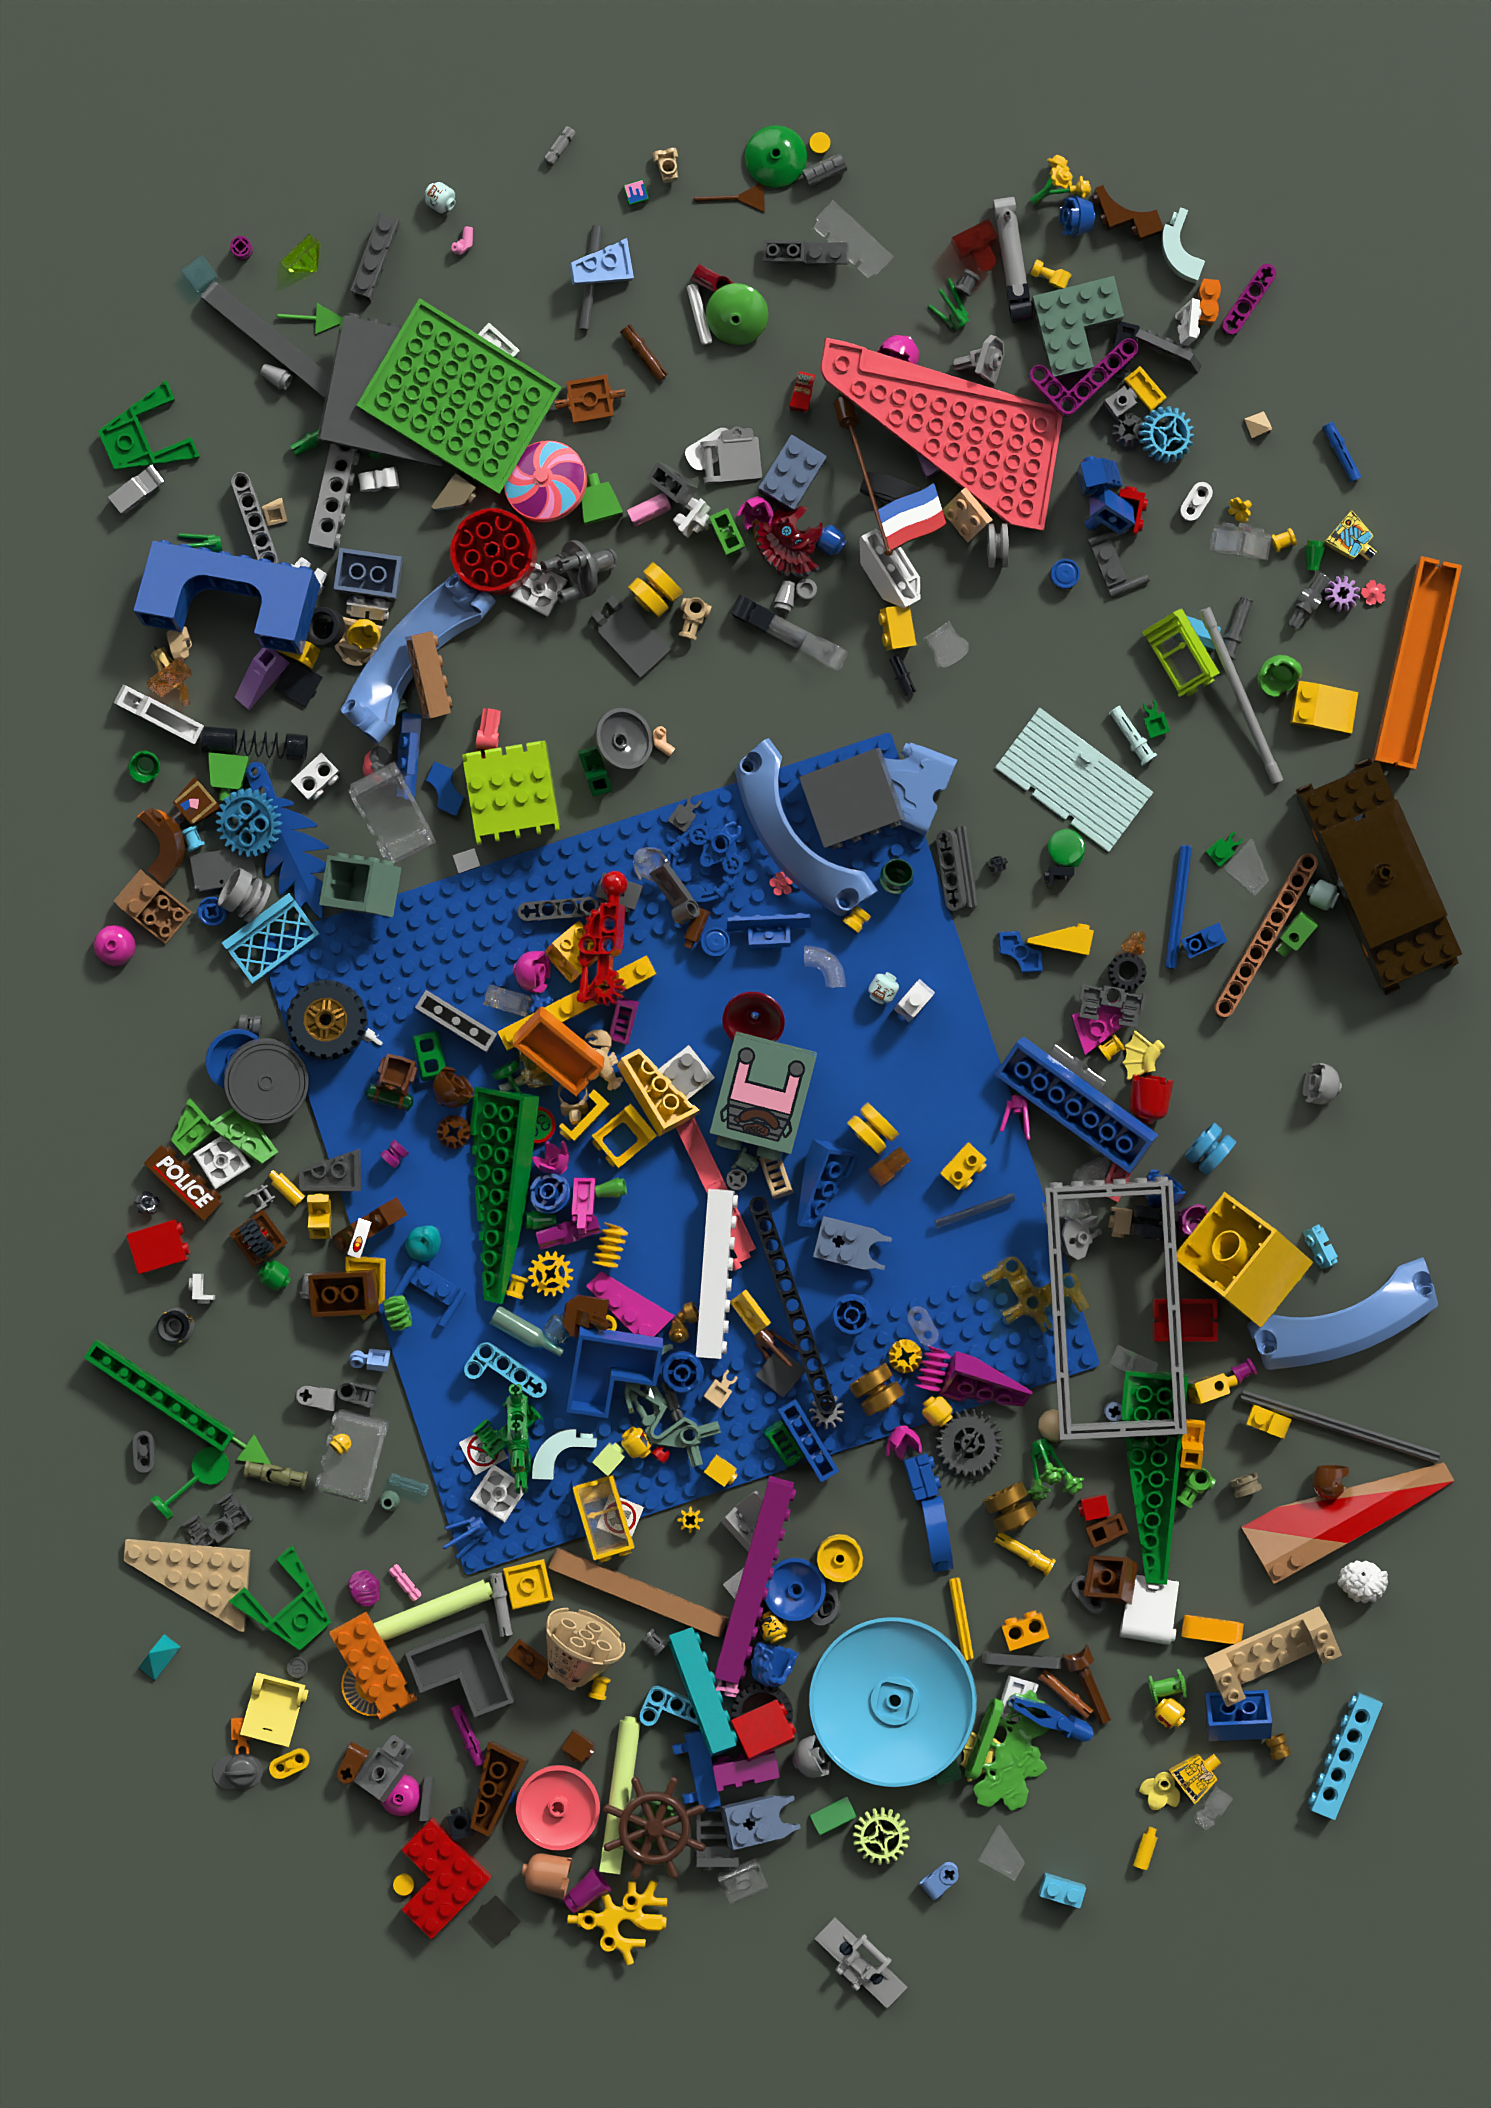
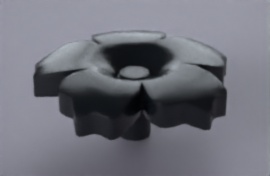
M144 1191L143 1195L139 1194L135 1197L134 1203L138 1204V1213L144 1214L147 1210L148 1214L153 1215L157 1212L156 1207H158L160 1202L158 1197H153V1194L149 1191Z

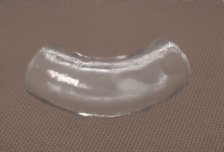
M804 946V967L819 969L824 975L826 988L846 987L844 968L835 955L824 948Z

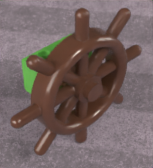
M633 1777L631 1783L637 1796L623 1810L609 1804L604 1806L606 1813L620 1818V1838L606 1843L604 1850L609 1852L623 1846L636 1859L631 1873L633 1879L639 1877L644 1863H665L670 1877L676 1879L678 1873L673 1859L683 1851L685 1846L700 1852L705 1850L703 1843L689 1838V1818L703 1813L705 1806L700 1804L686 1810L682 1803L672 1796L678 1783L676 1777L670 1779L665 1793L659 1791L644 1793L639 1778ZM640 1805L644 1812L642 1818L632 1814ZM673 1809L677 1812L676 1815L672 1814ZM628 1822L638 1825L635 1832L628 1834ZM681 1822V1834L667 1829V1827ZM665 1838H669L677 1842L676 1845L669 1851L665 1843ZM637 1841L639 1843H642L643 1846L641 1850L635 1847V1845L632 1842ZM657 1847L661 1853L648 1854L651 1848L657 1849Z

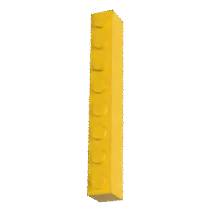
M647 955L617 970L619 978L624 979V983L621 986L625 987L626 990L657 975ZM609 985V987L600 988V989H603V990L606 991V989H610V985ZM578 990L548 1005L545 1009L564 1023L598 1004L594 1001H589L586 1004L578 1002L576 998L579 993ZM533 1014L498 1031L507 1051L515 1048L512 1045L515 1032Z

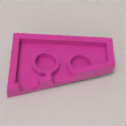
M1101 1005L1100 1008L1097 1007L1098 1021L1079 1017L1080 1013L1071 1015L1084 1055L1124 1026L1118 1025L1119 1019H1122L1123 1012L1120 1011L1123 1009V1005L1122 1008Z

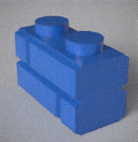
M926 1452L903 1459L915 1501L939 1494L938 1489L942 1487L939 1477H934L932 1469L936 1467L932 1456L928 1457Z

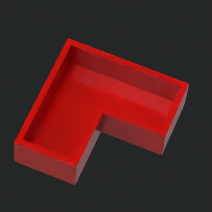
M433 1817L401 1849L430 1878L403 1905L402 1911L432 1939L492 1876L457 1840L453 1841L452 1835Z

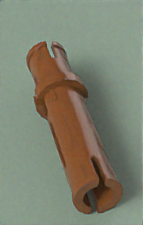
M1045 1668L1037 1679L1067 1703L1066 1706L1069 1709L1072 1708L1084 1720L1087 1719L1093 1709L1085 1704L1078 1694H1074Z

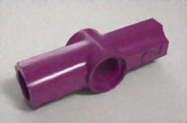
M595 1215L593 1216L592 1223H587L586 1234H578L577 1223H573L572 1220L557 1224L556 1227L536 1232L540 1249H546L558 1244L564 1245L578 1241L580 1238L601 1233Z

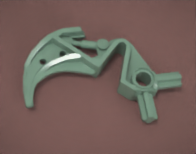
M673 1344L664 1345L662 1355L673 1350ZM625 1382L624 1398L629 1414L634 1413L632 1402H634L637 1407L636 1410L642 1418V1424L646 1427L645 1433L650 1442L657 1445L686 1448L691 1468L702 1465L703 1461L698 1444L702 1442L701 1438L721 1433L718 1421L697 1426L695 1422L683 1417L659 1436H656L654 1429L668 1407L666 1406L667 1402L657 1386ZM640 1386H644L645 1389L641 1391ZM638 1395L652 1403L654 1408L653 1415L646 1414L642 1405L637 1401ZM685 1430H692L695 1437L692 1441L684 1439L683 1433Z

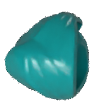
M432 1225L413 1229L405 1243L408 1255L420 1262L432 1260L440 1249V1232Z

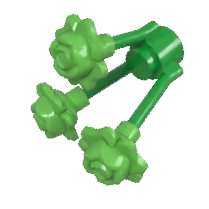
M1040 1439L1031 1444L1033 1450L1030 1451L1033 1463L1034 1480L1033 1487L1027 1492L1032 1500L1040 1501L1046 1499V1494L1051 1492V1489L1042 1486L1041 1482L1054 1485L1061 1481V1476L1063 1475L1066 1481L1063 1492L1068 1491L1073 1495V1493L1076 1494L1083 1488L1082 1482L1084 1478H1073L1071 1473L1067 1472L1054 1452L1052 1444H1048L1046 1439ZM1050 1454L1059 1468L1053 1467L1052 1463L1049 1462L1048 1457ZM1037 1457L1038 1460L1043 1459L1045 1462L1044 1467L1046 1471L1040 1475L1041 1479H1039Z

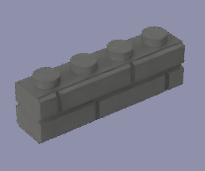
M379 212L350 290L353 295L372 301L382 275L381 271L385 267L396 237L395 232L398 231L400 226L399 219Z

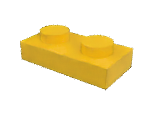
M744 1290L730 1301V1304L754 1335L771 1323L747 1290Z

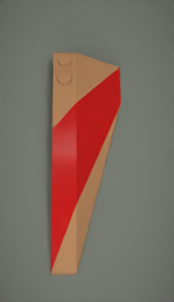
M1442 1462L1346 1488L1344 1493L1336 1499L1327 1500L1315 1496L1295 1503L1278 1506L1243 1525L1241 1528L1271 1582L1275 1584L1452 1483L1454 1479L1445 1463Z

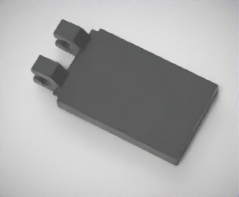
M612 595L607 600V603L615 612L606 619L597 609L591 616L600 625L598 633L641 678L671 649L630 604L624 603L621 605Z

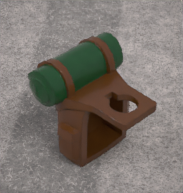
M387 1053L380 1062L377 1072L380 1076L377 1083L371 1084L366 1091L367 1100L408 1112L413 1106V1096L408 1093L409 1086L414 1083L417 1074L416 1062Z

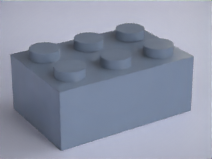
M791 434L760 484L758 491L790 511L798 507L826 462L827 456Z
M339 548L334 590L340 593L398 601L403 558L401 556Z

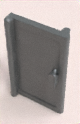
M232 848L190 855L196 893L223 888L232 873L239 867L252 874L253 882L257 879L254 856L247 857L246 852L243 855H239V849L232 852Z

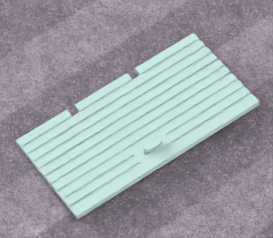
M1041 708L1037 710L995 767V769L1026 792L1030 786L1036 789L1032 796L1064 820L1068 815H1071L1074 819L1070 824L1107 852L1111 850L1153 794V791Z

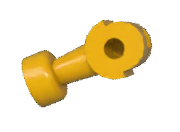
M1036 260L1030 275L1038 277L1039 274L1049 279L1048 283L1057 289L1067 287L1068 281L1072 276L1069 272L1063 269L1054 271L1043 267V262Z

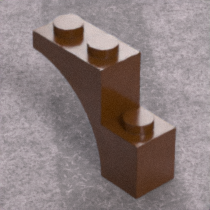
M1104 185L1095 188V194L1092 195L1095 206L1100 207L1102 214H1099L1103 226H1107L1108 231L1132 222L1130 229L1134 237L1137 236L1138 241L1163 232L1164 228L1157 210L1149 212L1128 210L1117 204L1108 195Z
M397 1197L360 1218L371 1222L366 1240L407 1215ZM358 1220L332 1236L336 1247L342 1254L349 1251Z

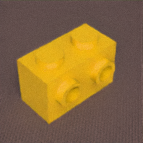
M910 605L906 608L893 606L880 609L878 619L880 625L883 626L882 642L886 646V650L915 646L916 640Z
M967 1142L940 1174L957 1190H960L961 1187L965 1190L973 1181L970 1177L975 1172L979 1174L987 1166L984 1163L987 1159Z

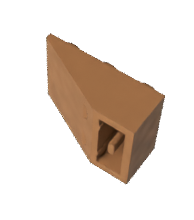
M141 869L114 900L123 911L165 944L192 913Z

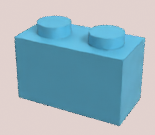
M1044 1872L1038 1893L1040 1897L1081 1908L1086 1887L1084 1884Z

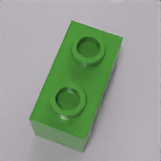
M728 508L709 516V521L726 558L745 549V544Z

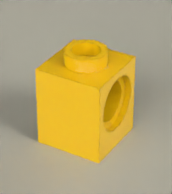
M716 1454L704 1470V1473L725 1487L727 1483L731 1485L737 1477L735 1473L737 1468Z

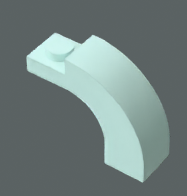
M1180 207L1178 213H1173L1170 221L1173 227L1167 224L1164 226L1161 236L1162 253L1166 263L1175 274L1184 280L1196 284L1205 261L1191 256L1181 245L1180 231L1188 210Z
M567 1429L552 1435L542 1444L535 1456L532 1479L553 1480L555 1460L562 1450L569 1447H597V1438H593V1434L580 1433V1437H576L577 1429Z

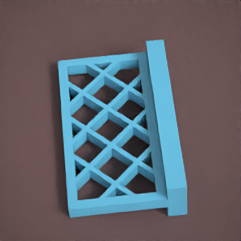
M288 893L258 915L252 922L246 924L223 941L222 944L253 984L320 935V933L292 895ZM293 907L299 913L298 922L286 920L287 912ZM301 917L304 919L306 923L301 922ZM274 921L283 922L281 934L269 933L270 924ZM285 923L297 924L296 936L284 935ZM300 925L309 926L313 934L307 938L298 937ZM267 927L266 932H261L263 929ZM255 935H266L264 947L253 945ZM269 935L280 937L279 949L267 947ZM283 937L295 939L294 948L290 951L282 950ZM241 946L249 947L247 959L238 958L234 951ZM252 948L264 949L262 961L250 960ZM266 950L278 951L275 962H265ZM241 961L247 962L246 967ZM250 962L261 964L260 973L255 977L249 972Z

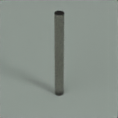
M1010 1193L936 1219L934 1222L936 1228L1016 1200L1014 1194Z

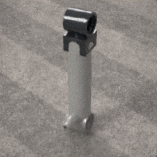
M1015 198L994 199L993 208L997 222L1011 322L1033 320L1017 222Z

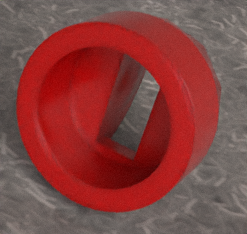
M660 1445L651 1454L664 1464L668 1460L670 1452L669 1449L666 1452L662 1451L665 1446Z

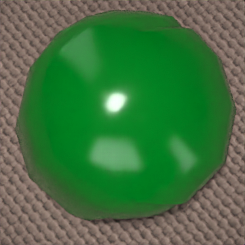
M145 750L135 753L128 763L129 774L133 780L144 784L154 780L161 769L157 756Z

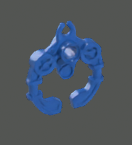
M735 821L725 824L722 829H709L703 824H697L691 830L681 836L679 835L677 837L678 840L673 846L668 847L669 853L666 862H668L681 881L684 880L685 876L683 870L676 865L677 858L680 856L678 851L684 845L688 847L690 842L704 846L700 857L702 866L709 867L720 861L723 863V868L727 875H724L722 878L724 882L719 888L715 886L713 890L705 891L699 885L690 886L688 891L697 902L711 901L719 897L724 898L728 889L735 885L739 872L744 866V861L738 855L736 841L741 835L742 827L740 825L737 826V831L733 835L729 833V828L737 825ZM719 837L727 840L725 849H720L717 846L716 841Z

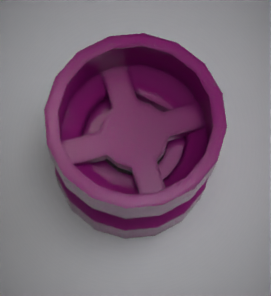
M237 236L231 241L230 249L237 259L247 260L253 253V247L246 237Z
M394 1139L390 1143V1147L384 1150L380 1156L393 1168H396L399 1165V1161L405 1158L409 1152Z

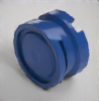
M1070 559L1057 561L1050 571V578L1053 584L1062 589L1074 586L1080 577L1078 565Z
M207 897L200 902L198 916L203 923L209 926H218L226 921L228 911L218 906L217 897Z
M714 927L706 930L702 935L701 945L706 954L718 957L728 951L730 938L722 928Z

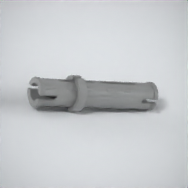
M502 1572L489 1574L493 1592L491 1598H494L500 1637L513 1634L506 1600L508 1593L504 1588Z

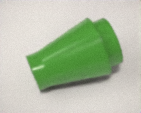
M617 1177L595 1186L597 1198H622L623 1195H627L624 1178L619 1179Z

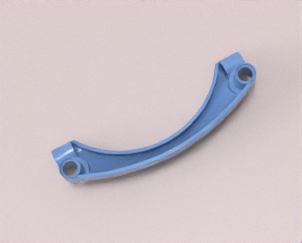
M457 573L451 575L414 607L384 639L357 678L341 708V712L374 743L379 744L395 725L399 702L414 676L405 637L433 631V635L436 634L439 646L436 647L438 650L454 636L479 623L496 603V600L489 593L478 592L470 587Z
M767 738L750 751L735 768L741 798L752 827L769 856L793 883L828 910L838 916H844L861 901L864 902L873 896L878 890L865 872L844 868L828 862L811 851L794 833L785 817L779 797L778 776L782 755L772 741ZM742 765L748 766L751 772L744 771ZM839 900L844 901L847 908L841 907Z
M1421 1257L1398 1266L1391 1278L1378 1291L1365 1300L1344 1310L1314 1317H1286L1272 1314L1262 1327H1259L1253 1321L1246 1323L1252 1340H1255L1265 1369L1297 1367L1337 1359L1376 1345L1424 1317L1438 1306V1300L1424 1258Z

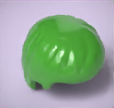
M1287 655L1273 656L1260 668L1257 676L1258 686L1266 695L1278 697L1282 692L1291 691L1302 675V667L1294 658Z

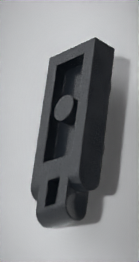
M1120 321L1113 349L1124 339L1130 338L1137 341L1136 334L1140 326ZM1128 344L1123 345L1122 348L1126 354L1133 353L1132 346ZM1110 359L1109 367L1117 368L1118 362L1115 359ZM1132 359L1112 378L1123 380L1124 372L1129 373Z

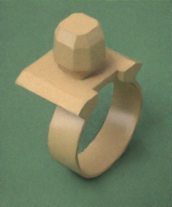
M560 1085L558 1097L561 1103V1113L564 1116L569 1115L571 1124H579L582 1120L581 1114H586L589 1111L586 1102L588 1096L586 1087L584 1088L586 1094L578 1104L569 1105L560 1098V1092L564 1088L563 1085Z

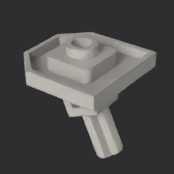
M990 335L984 341L981 349L970 351L968 356L954 359L955 370L959 371L975 367V373L989 383L996 384L1004 358V342L997 336Z

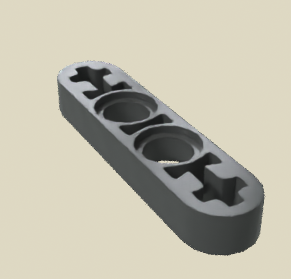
M942 830L937 834L936 842L945 903L948 909L952 911L962 910L966 906L967 898L958 837L952 830ZM949 837L950 841L945 842L944 838ZM952 848V851H945V849ZM949 854H951L954 858V862L951 866H949L946 862V858ZM951 875H954L957 879L955 886H951L949 883ZM958 889V892L951 893V890ZM959 899V903L954 904L953 900Z
M982 1652L981 1662L986 1664L1063 1669V1657Z

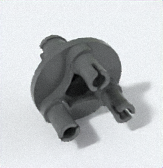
M571 540L564 544L562 553L556 554L554 558L541 561L540 567L544 574L560 569L559 571L565 574L570 588L557 592V598L562 604L573 599L580 600L592 596L597 588V574L615 568V564L618 563V557L613 549L601 550L591 554L581 542Z

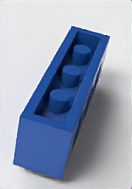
M795 1398L778 1408L780 1415L820 1481L823 1482L838 1473L839 1469L797 1399Z

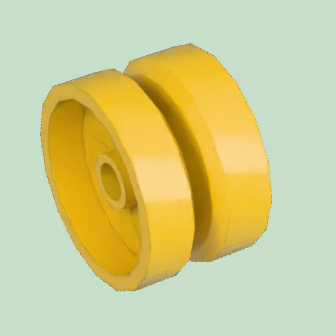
M867 1102L860 1109V1113L867 1121L864 1123L858 1116H853L847 1124L856 1132L855 1135L867 1147L870 1146L880 1155L887 1147L879 1136L882 1134L888 1141L893 1142L900 1134Z
M835 1534L827 1537L820 1544L817 1551V1563L819 1570L826 1578L835 1582H845L851 1580L859 1573L863 1563V1555L855 1539L848 1535ZM837 1555H843L844 1560L837 1562Z

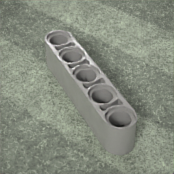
M238 472L233 475L231 483L257 559H265L271 556L274 557V563L279 564V558L252 481L247 474ZM240 478L247 479V484L243 488H239L236 485ZM246 498H253L254 503L251 507L243 506ZM254 517H259L261 520L260 525L257 527L250 526V521ZM260 537H266L268 540L264 547L257 545V540Z

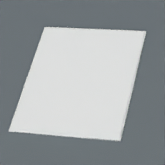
M474 848L453 855L458 873L480 866Z

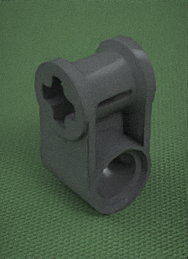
M344 1381L339 1385L337 1394L344 1401L374 1408L373 1402L376 1391L379 1388L368 1384ZM349 1385L353 1389V1394L348 1397L344 1396L341 1388ZM367 1391H369L368 1399L366 1400Z

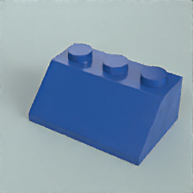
M1268 1690L1243 1691L1246 1699L1228 1707L1225 1705L1219 1692H1206L1205 1710L1208 1741L1271 1739L1272 1718Z

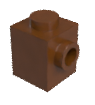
M573 1729L561 1749L568 1753L566 1756L574 1762L578 1760L583 1762L585 1758L589 1760L595 1749L593 1746L595 1742Z

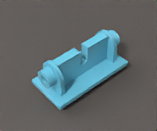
M1318 1224L1309 1230L1303 1231L1305 1242L1311 1248L1315 1262L1321 1269L1330 1267L1338 1262L1336 1259L1338 1256L1332 1245L1324 1246L1323 1244L1329 1240L1323 1227H1320Z

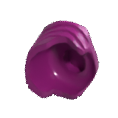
M1195 1204L1180 1211L1179 1222L1175 1223V1228L1183 1238H1188L1209 1212L1207 1207L1202 1204Z
M368 1570L357 1571L348 1580L347 1590L354 1603L369 1607L380 1599V1581Z

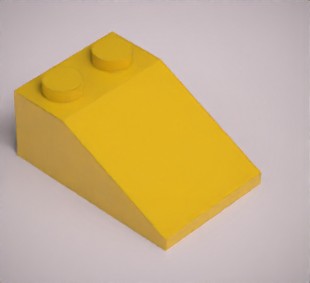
M1298 681L1295 687L1290 724L1352 734L1358 692Z

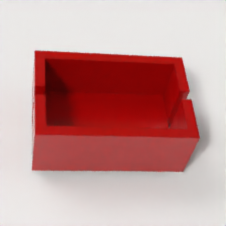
M1152 1299V1318H1156V1322H1152V1341H1170L1167 1299ZM1179 1299L1182 1341H1218L1217 1322L1211 1321V1318H1217V1299Z

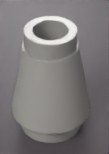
M264 364L260 371V375L278 389L286 390L293 378V375L289 374L288 370Z
M783 581L773 602L776 611L790 613L791 609H793L795 583Z

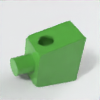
M598 473L587 475L588 487L582 499L585 525L623 515L622 508L610 483L600 484Z
M209 753L210 785L212 788L220 789L219 801H224V798L231 797L232 790L243 789L246 770L250 764L249 757Z
M1300 910L1280 935V939L1283 941L1275 950L1284 957L1287 956L1292 948L1297 951L1318 926L1317 922ZM1292 933L1299 935L1296 940L1290 939Z

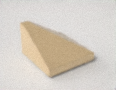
M1264 411L1244 419L1251 439L1272 430Z
M282 498L262 506L267 526L288 522Z

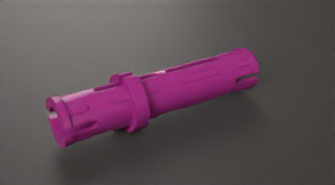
M462 1704L450 1708L449 1710L465 1743L464 1749L468 1750L474 1767L483 1764L485 1758L479 1747L480 1741L476 1740Z

